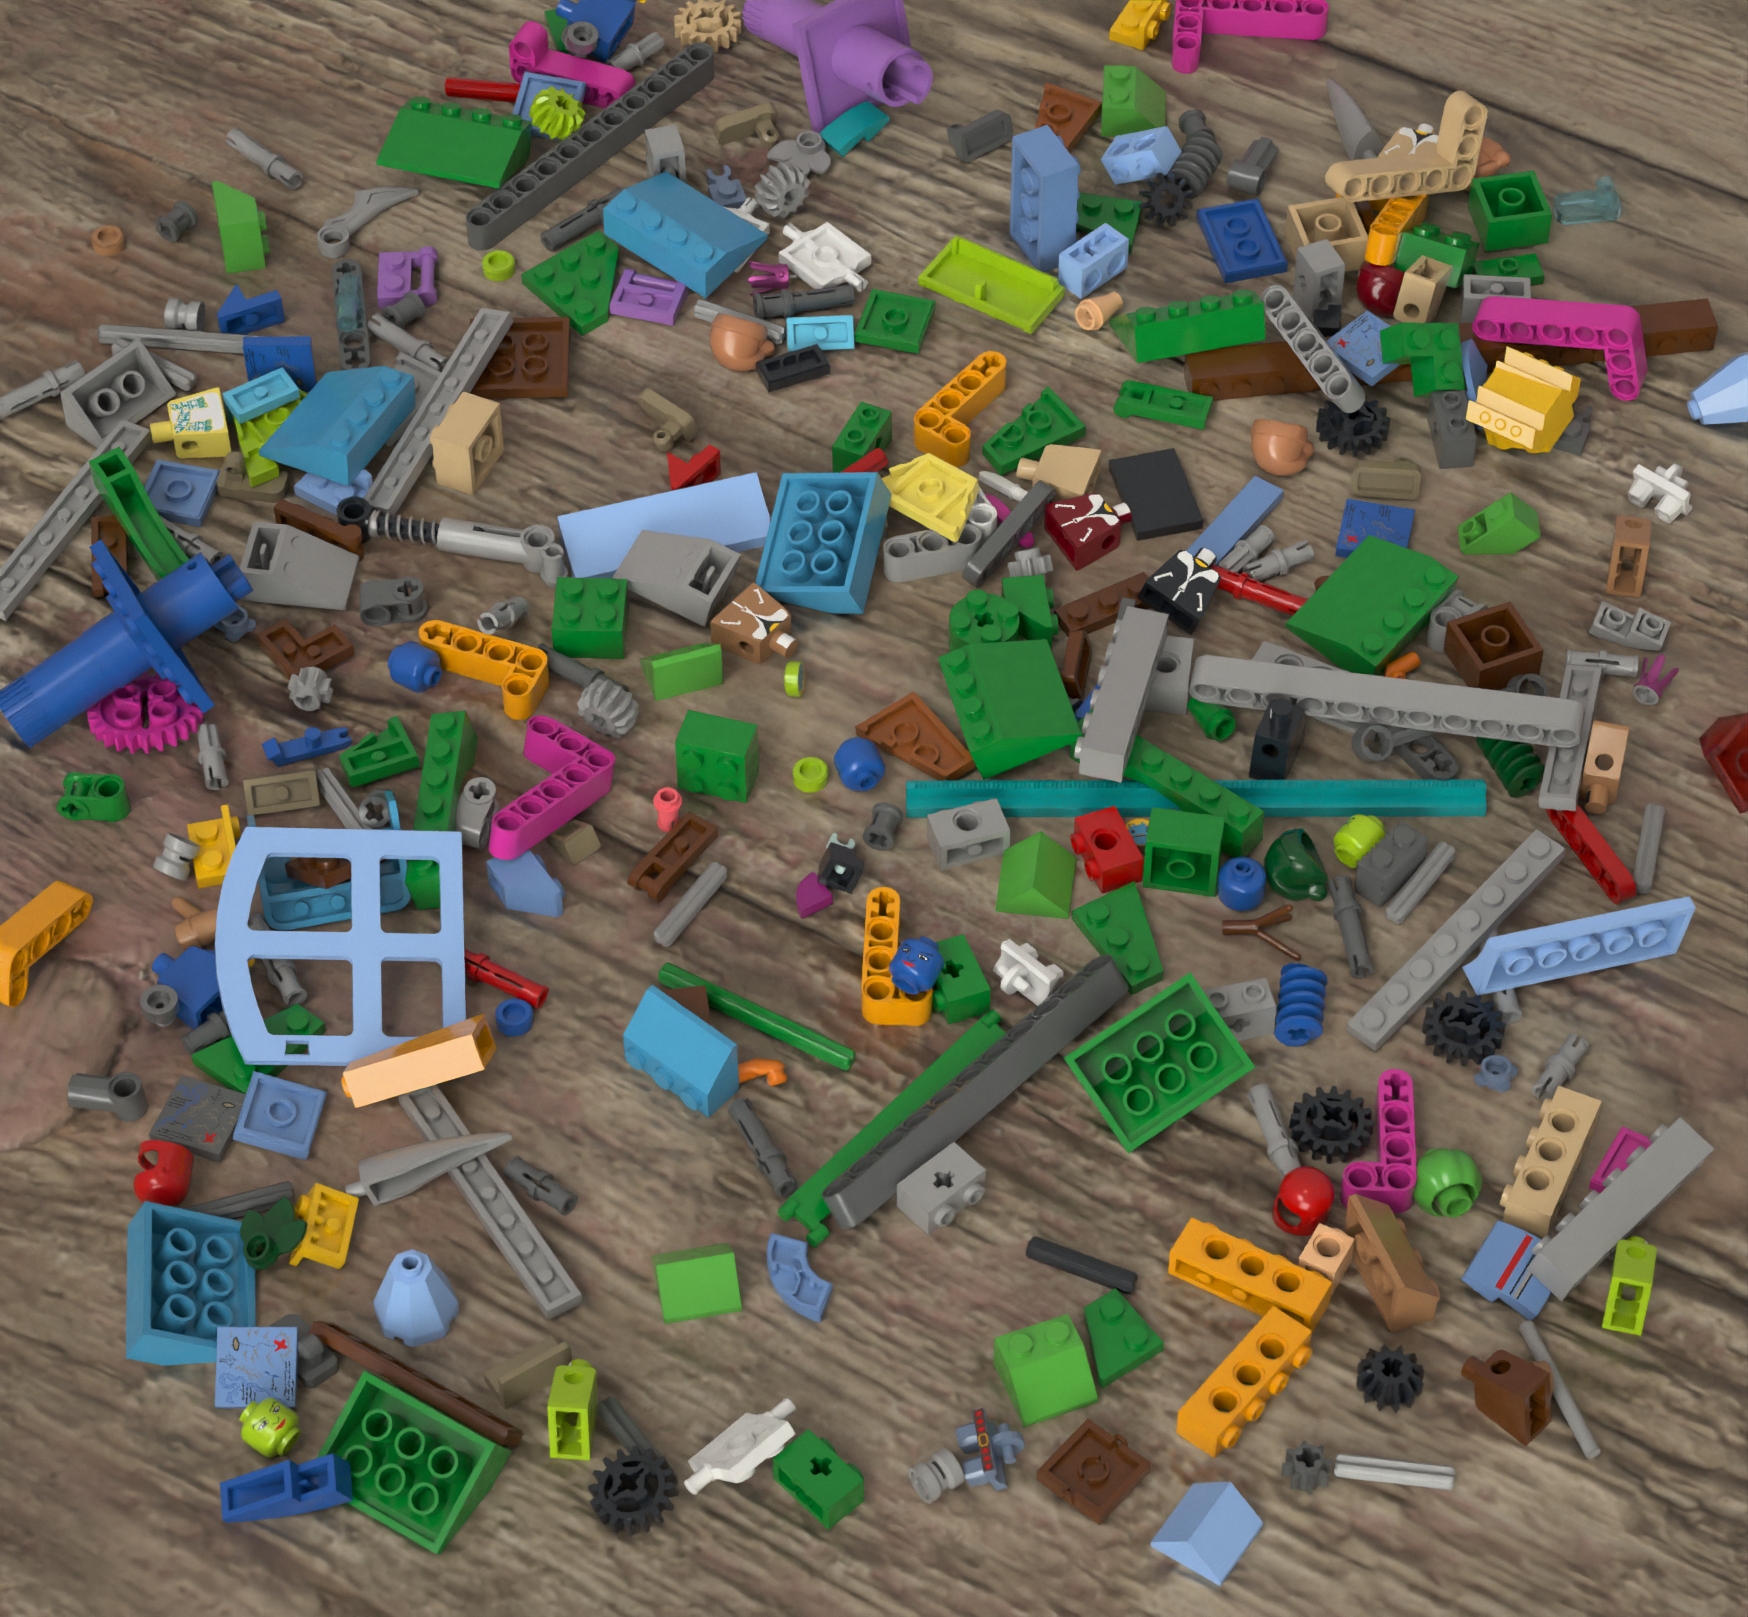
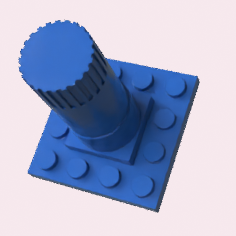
M102 540L90 546L89 548L96 558L91 564L102 578V583L110 593L106 598L114 611L83 631L81 636L0 690V709L22 740L30 748L100 700L118 688H123L152 667L162 680L167 677L171 683L174 682L179 686L177 689L188 705L195 702L202 713L214 707L215 704L181 648L238 610L240 607L237 601L254 591L231 555L229 554L212 566L203 553L200 552L141 592Z

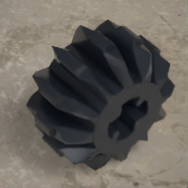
M1162 172L1156 173V183L1151 179H1146L1144 182L1150 192L1146 190L1139 191L1138 195L1147 198V202L1140 203L1138 207L1139 209H1150L1145 215L1147 221H1150L1157 215V227H1162L1165 219L1170 227L1176 226L1175 216L1182 221L1187 218L1182 208H1193L1191 202L1184 201V197L1193 195V191H1182V188L1187 183V180L1184 178L1175 184L1176 173L1170 172L1166 180ZM1162 191H1164L1165 195L1172 196V202L1168 203L1170 205L1169 208H1167L1166 204H1160L1159 197L1164 196L1161 194Z
M1385 1343L1380 1348V1352L1370 1348L1366 1353V1358L1361 1359L1358 1363L1357 1391L1364 1392L1363 1399L1365 1404L1376 1401L1379 1412L1385 1406H1390L1395 1414L1400 1409L1401 1404L1411 1408L1415 1402V1397H1419L1422 1394L1424 1386L1422 1382L1424 1378L1423 1365L1417 1364L1415 1353L1404 1355L1402 1345L1396 1351L1390 1350Z

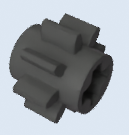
M1302 1441V1445L1295 1450L1291 1448L1286 1450V1462L1282 1463L1281 1476L1290 1477L1291 1490L1297 1488L1301 1491H1307L1311 1495L1312 1491L1319 1485L1325 1488L1328 1486V1473L1332 1472L1333 1460L1329 1458L1324 1459V1447L1322 1445L1317 1447Z

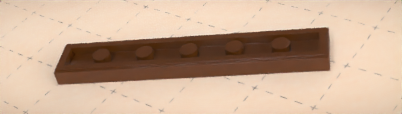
M318 1320L313 1322L308 1334L312 1333L318 1336L328 1346L497 1443L518 1446L524 1434L519 1428L335 1323Z

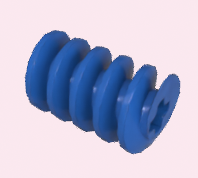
M1290 963L1282 967L1279 982L1280 990L1278 993L1279 1002L1277 1004L1278 1014L1274 1031L1275 1037L1282 1044L1293 1047L1303 1046L1309 1040H1314L1323 1033L1324 999L1327 994L1325 987L1328 983L1327 975L1323 971L1301 963Z

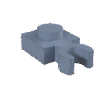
M723 166L724 174L721 176H716L711 169H707L709 198L726 208H740L747 198L739 179L731 180V169L729 166Z

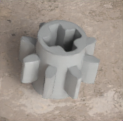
M1040 547L1014 552L1016 561L1008 563L1010 577L1044 575V581L1046 582L1045 573L1053 571L1050 555H1041Z
M301 668L299 676L292 674L288 684V689L291 690L289 699L293 700L294 704L302 710L314 711L320 709L322 702L330 703L333 689L330 688L332 679L327 678L326 673L319 668Z

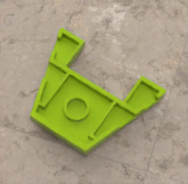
M299 389L300 398L242 424H239L232 414L241 453L245 458L244 465L249 484L252 488L279 477L278 465L273 460L259 456V450L307 396V393Z

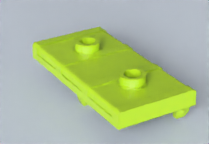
M958 235L951 239L918 277L919 286L928 288L953 299V301L981 311L992 318L1020 328L1029 334H1032L1062 300L1065 292V287L1059 285L1058 278Z

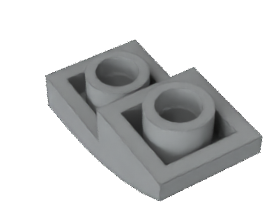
M1602 601L1588 633L1619 645L1659 651L1671 622L1640 607L1635 615H1632Z

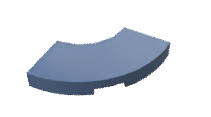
M1470 339L1461 343L1462 366L1468 389L1465 392L1467 401L1476 402L1479 386H1482L1487 381V364L1473 340ZM1475 424L1479 431L1483 430L1482 426Z
M771 1233L767 1246V1267L775 1291L794 1311L810 1320L821 1323L833 1292V1284L819 1278L810 1268L807 1260V1242Z

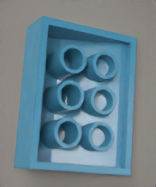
M667 171L625 188L603 208L604 234L704 298H707L768 239L766 233Z
M386 366L327 372L261 447L259 456L350 486L361 470L366 467L416 407L414 375Z
M878 472L782 473L755 584L777 601L827 613L863 614L892 495Z
M144 1201L127 1226V1359L163 1366L216 1362L217 1327H256L255 1269L248 1265L243 1254L244 1242L240 1237L241 1221Z

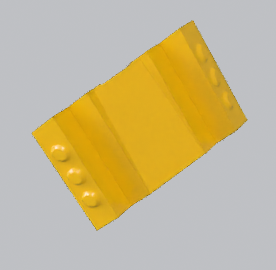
M1507 347L1504 362L1497 361L1496 367L1486 383L1479 386L1476 402L1469 400L1466 420L1483 427L1488 445H1495L1499 449H1525L1527 452L1535 454L1541 452L1549 453L1574 417L1572 404L1578 397L1581 378L1564 371L1559 366H1552L1543 359L1538 360L1532 354L1522 353Z

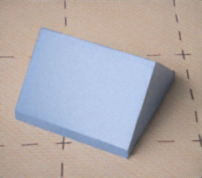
M1231 1482L1193 1483L1155 1535L1150 1546L1221 1586L1263 1527V1522Z

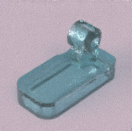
M1609 176L1600 177L1595 183L1596 191L1588 190L1557 194L1553 204L1556 220L1561 224L1570 225L1619 219L1622 205L1612 178Z

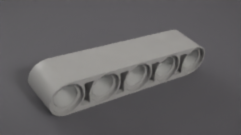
M1276 284L1266 288L1260 297L1264 303V312L1323 392L1343 412L1352 413L1360 409L1365 401L1364 389L1299 302L1282 285Z

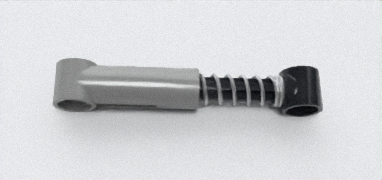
M361 497L343 499L337 505L336 510L339 524L343 526L353 524L360 527L362 531V544L369 541L372 536L381 538L383 535H386L389 540L398 537L401 542L408 538L413 544L421 540L425 546L433 542L435 547L442 552L523 564L528 571L533 573H540L543 568L541 550L544 551L543 547L547 544L555 543L553 530L544 525H532L526 529H519L443 517L440 524H436L435 519L432 523L425 522L424 518L421 521L413 520L412 516L409 519H403L400 514L397 517H390L389 512L384 516L379 510L376 511L375 508H371L369 502Z

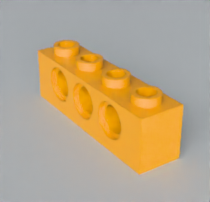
M1192 1217L1173 1245L1169 1255V1274L1262 1317L1275 1306L1313 1332L1330 1304L1333 1282L1326 1279L1322 1274L1301 1268L1281 1255H1273L1256 1247L1246 1239H1238L1221 1231L1211 1223H1203Z
M1273 1306L1178 1411L1176 1433L1214 1459L1224 1448L1231 1449L1238 1441L1242 1428L1248 1421L1253 1423L1260 1417L1265 1408V1402L1272 1394L1277 1396L1283 1391L1288 1383L1289 1375L1294 1369H1302L1307 1364L1313 1352L1310 1348L1312 1331ZM1266 1356H1273L1276 1359H1269ZM1243 1382H1249V1383H1252V1384H1254V1385H1244V1384H1242V1383H1243ZM1218 1409H1227L1230 1412H1221Z

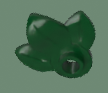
M283 1197L264 1216L248 1210L244 1216L240 1227V1237L244 1242L243 1254L248 1265L256 1270H266L273 1266L280 1255L292 1252L301 1243L306 1234L307 1222L296 1220V1211L289 1198Z

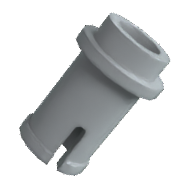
M550 543L543 547L544 551L541 550L543 568L541 569L540 576L547 586L556 587L557 577H568V570L564 566L563 548L559 544Z

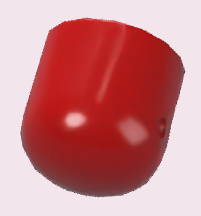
M159 1140L143 1141L139 1146L138 1163L145 1171L138 1173L134 1177L133 1187L136 1197L141 1203L147 1201L177 1207L185 1200L189 1192L194 1164L193 1154L185 1147L172 1142ZM150 1150L157 1151L158 1162L156 1166L146 1159L145 1152Z
M1308 1166L1294 1168L1282 1179L1279 1193L1272 1208V1218L1276 1226L1289 1234L1309 1236L1314 1233L1319 1223L1326 1225L1335 1197L1334 1186L1330 1178L1323 1171ZM1280 1199L1285 1207L1301 1217L1299 1225H1289L1281 1218L1277 1208Z

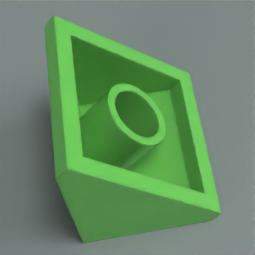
M703 642L639 659L655 701L723 684L722 651L720 644Z
M1042 831L1005 849L995 912L1069 919L1076 857Z
M728 1242L651 1255L664 1324L742 1311L734 1252Z

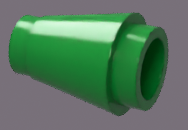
M1193 697L1188 701L1187 709L1191 712L1207 738L1223 741L1234 732L1236 721L1232 711L1219 704L1200 702Z

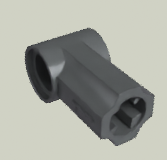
M1261 137L1259 140H1253L1242 159H1235L1227 175V187L1255 196L1260 195L1267 179V173L1278 157L1279 148L1273 144L1271 139Z
M121 1072L113 1077L81 1073L71 1076L67 1097L70 1107L115 1112L116 1117L126 1122L140 1119L148 1110V1103L141 1080L135 1073Z

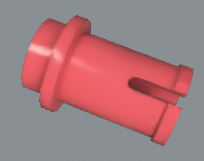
M665 787L660 789L654 796L653 804L658 813V828L661 831L669 832L672 829L671 822L673 821L674 827L680 821L679 809L682 806V797L675 789Z

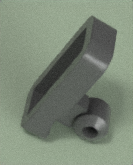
M994 110L971 122L966 127L960 124H953L947 128L948 140L950 144H954L956 157L969 162L1008 142L1012 138L1013 127L1011 117L1001 110Z
M285 1315L269 1326L299 1328V1342L297 1343L298 1379L306 1388H315L338 1372L337 1357L318 1336L312 1333L308 1334L310 1327L299 1315Z

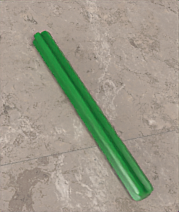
M669 962L665 963L658 973V981L672 989L705 985L708 1006L838 1068L847 1071L856 1060L855 1050Z

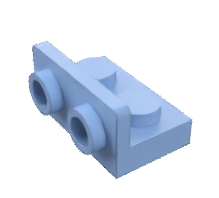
M362 469L351 485L347 486L308 472L294 485L295 495L337 516L336 510L340 501L348 497H365L373 484L372 475L365 469Z

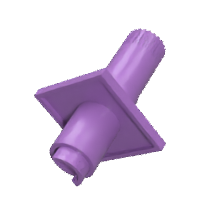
M746 0V3L743 5L742 19L745 22L744 26L747 27L746 29L750 33L798 57L812 131L818 134L840 115L865 101H869L875 107L882 103L891 107H899L910 101L918 105L926 98L931 89L933 81L931 67L923 60L918 51L911 48L903 0H835L826 6L813 0Z

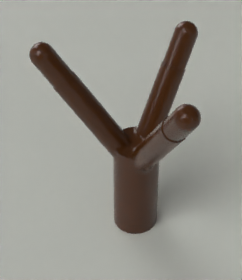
M1287 904L1257 919L1222 921L1223 935L1253 934L1296 961L1301 959L1299 953L1260 930L1263 927L1291 921L1292 915L1286 914L1293 910L1291 904Z

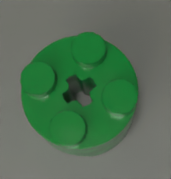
M975 589L969 591L967 596L958 601L951 609L949 615V650L953 651L972 643L1019 641V610L1017 605L1001 596L988 594L983 590Z

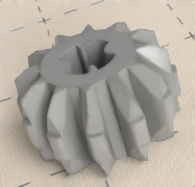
M780 161L776 167L769 165V170L766 174H760L762 180L755 185L757 190L755 198L763 207L762 209L773 217L780 216L784 219L789 212L796 214V208L799 205H805L803 199L810 194L808 190L810 182L797 165Z
M596 679L594 683H591L581 693L580 699L577 702L579 707L577 713L585 718V724L594 728V732H602L605 737L613 736L614 738H620L637 721L636 718L639 715L637 708L639 704L631 699V693L622 689V685H614L609 679L607 681Z

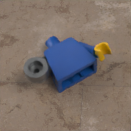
M560 0L556 8V15L567 20V26L563 29L561 39L570 55L574 54L577 57H585L590 53L606 63V60L613 56L634 23L636 5L634 2L636 0H579L578 4L570 0ZM637 0V1L640 2V3H644V2H646L647 0Z
M192 946L177 959L166 953H161L153 962L152 971L159 975L157 979L158 985L147 988L140 998L142 1015L146 1020L156 1023L158 1026H168L172 1024L177 1015L193 1030L207 1021L206 1017L212 1012L218 1014L223 1010L216 976L215 950H203ZM254 958L248 961V967L253 966L255 963Z

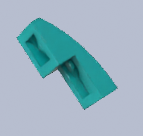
M865 101L840 115L819 134L824 140L825 145L843 158L862 138L869 142L890 121V118L869 101Z

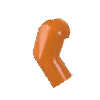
M1411 651L1391 661L1384 668V677L1406 679L1407 673L1420 667L1419 657L1415 652Z
M765 1058L748 1060L738 1064L739 1084L766 1075L767 1083L770 1086L784 1083L787 1081V1075L784 1072L786 1067L780 1060Z

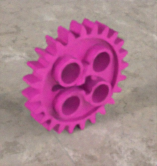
M147 671L142 674V677L136 678L123 688H118L87 710L90 732L95 734L96 741L104 740L106 748L115 744L117 752L129 747L130 754H134L138 748H143L145 754H149L151 747L164 751V744L168 743L176 747L178 738L189 740L188 732H198L197 724H203V715L205 713H202L195 702L188 705L177 689L179 686L174 682L171 683L167 677L162 680L158 673L155 676H149ZM148 695L149 728L144 729L143 697Z

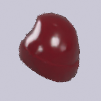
M1364 259L1360 266L1356 283L1358 300L1363 308L1381 318L1393 317L1405 272L1389 265H1375Z

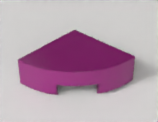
M814 872L808 874L800 882L796 892V905L801 919L833 904V895L825 885L818 883L817 875Z

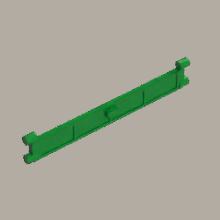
M991 1010L977 1021L790 1196L777 1210L779 1217L788 1222L794 1216L810 1231L805 1236V1239L814 1248L827 1238L830 1232L821 1222L831 1212L821 1196L823 1190L1006 1034L997 1025L1002 1020L999 1013Z

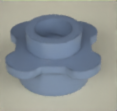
M240 607L214 625L216 630H221L225 633L228 641H237L246 632L255 630L256 621L249 619L247 611Z
M1488 1056L1482 1060L1481 1071L1474 1075V1082L1480 1087L1486 1086L1501 1093L1507 1092L1511 1087V1078L1517 1075V1067L1503 1056Z

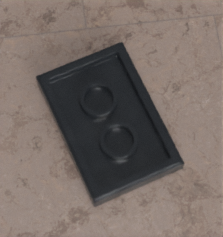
M1174 448L1109 460L1108 469L1121 502L1126 503L1130 509L1132 516L1130 525L1137 541L1203 528L1202 515Z

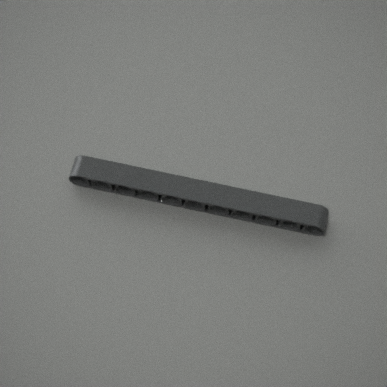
M699 42L689 45L582 125L580 129L574 131L470 209L465 217L469 246L480 251L489 250L642 135L645 130L651 128L714 79L713 48L706 43Z
M1109 954L1102 955L1087 963L823 1190L821 1196L841 1229H848L864 1221L897 1192V1184L960 1138L1124 996L1129 987L1112 956Z

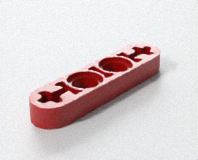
M1578 804L1576 811L1546 809L1553 825L1613 903L1619 904L1636 896V885L1632 875Z

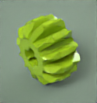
M550 86L547 90L542 89L535 96L528 115L533 119L532 125L541 129L540 134L546 133L551 140L557 137L562 141L581 128L585 112L581 109L582 103L573 98L574 94L569 95L565 93L563 88L556 90Z

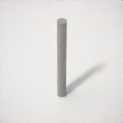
M1533 1321L1523 1322L1519 1326V1330L1535 1361H1546L1550 1365L1554 1381L1553 1395L1585 1457L1591 1459L1598 1456L1601 1450Z

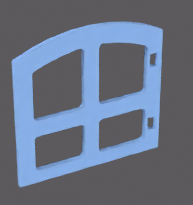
M280 827L245 828L232 854L222 884L216 917L215 961L222 1007L231 1035L246 1065L348 1066L352 1061L418 1038L389 1037L382 1032L381 964L384 961H427L439 963L441 966L442 1028L466 1020L462 832ZM269 857L348 859L351 863V930L348 932L251 930L247 925L251 903L266 860ZM381 860H434L439 864V933H385L380 927ZM253 958L349 961L352 965V1034L349 1036L270 1034L266 1029L256 1002L248 961ZM286 1044H308V1054H285Z

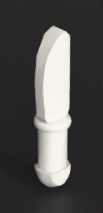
M988 471L979 472V481L1007 495L1011 500L1020 502L1028 493L1019 484H1014L998 474Z

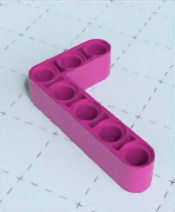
M1176 0L1172 68L1183 74L1193 73L1199 68L1202 33L1308 40L1320 39L1327 32L1329 5L1325 0Z
M1489 296L1482 300L1472 324L1473 333L1486 341L1604 349L1610 391L1620 400L1631 401L1636 399L1647 374L1641 318L1639 313L1630 306Z
M539 715L530 718L527 721L523 754L529 761L552 773V775L493 816L489 842L490 853L494 857L503 860L515 859L608 794L611 790L613 779L614 754L551 717Z

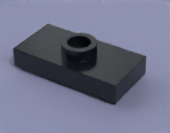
M818 344L756 362V372L767 391L772 392L830 374V364Z

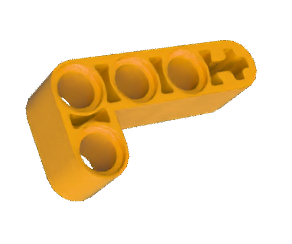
M987 351L980 354L914 414V445L918 450L925 454L930 453L956 468L963 467L969 462L971 432L966 425L1005 390V356L996 351Z
M440 620L427 621L419 628L420 644L439 655L441 661L440 668L442 670L501 686L504 712L509 718L523 720L535 712L550 683L548 659L544 651Z
M56 880L0 926V1003L11 1008L19 1005L28 988L29 967L88 917L93 904V896L90 893Z
M875 888L868 894L866 902L861 982L862 1016L866 1021L878 1025H923L932 1016L933 989L931 988L926 992H918V994L913 995L902 991L893 984L892 975L889 972V964L899 948L900 897L892 888Z

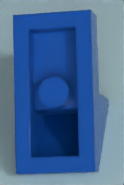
M237 284L217 313L220 333L249 334L285 322L282 298L277 290L246 300Z

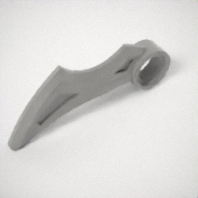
M386 186L354 191L355 201L352 207L338 217L325 220L323 228L317 232L319 253L328 258L344 256L350 250V236L387 208L418 196L419 188ZM331 239L341 240L339 243H326V241Z

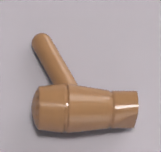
M176 896L173 898L172 907L185 918L184 921L175 926V937L180 947L186 951L192 946L204 948L215 942L218 908L201 913L184 897Z

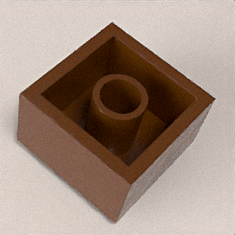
M1510 601L1447 622L1443 650L1468 687L1500 690L1506 688L1510 679L1516 675H1540L1544 650ZM1525 679V680L1522 681L1521 684L1526 683V682H1529V681H1528L1527 679Z

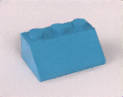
M651 985L646 990L623 1034L625 1059L634 1069H641L650 1075L659 1087L664 1090L669 1089L679 1096L687 1107L692 1110H698L709 1118L739 1090L737 1044L657 987Z

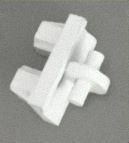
M1640 464L1637 465L1633 471L1634 482L1628 492V498L1631 503L1644 508L1651 497L1659 500L1660 502L1654 509L1655 515L1668 524L1680 513L1687 516L1692 510V505L1689 504L1691 494L1685 490L1689 482L1681 478L1683 468L1680 465L1673 464L1668 470L1658 466L1655 473Z
M1010 939L1002 942L1000 947L1002 950L1001 956L993 969L1002 978L1001 990L1008 995L1018 990L1038 1006L1053 991L1060 987L1064 975L1063 970L1055 964L1044 966L1037 961V951L1028 943L1018 946Z

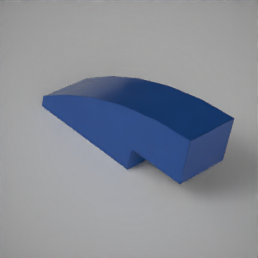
M332 1453L301 1464L287 1460L221 1482L222 1520L226 1523L280 1518L321 1510L353 1501L350 1463Z

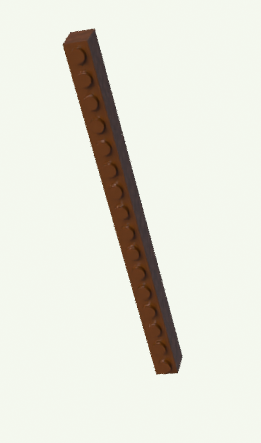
M1708 298L1630 306L1639 313L1641 318L1646 357L1714 350L1718 324ZM1473 322L1459 323L1460 345L1467 340H1473L1487 364L1486 373L1493 372L1497 361L1504 362L1507 347L1522 353L1532 354L1534 358L1538 360L1543 359L1552 366L1606 361L1604 349L1486 341L1473 333ZM1287 341L1223 347L1185 354L1184 378L1188 392L1213 397V401L1322 390ZM1411 364L1399 365L1375 384L1412 381ZM1352 373L1361 386L1369 385Z

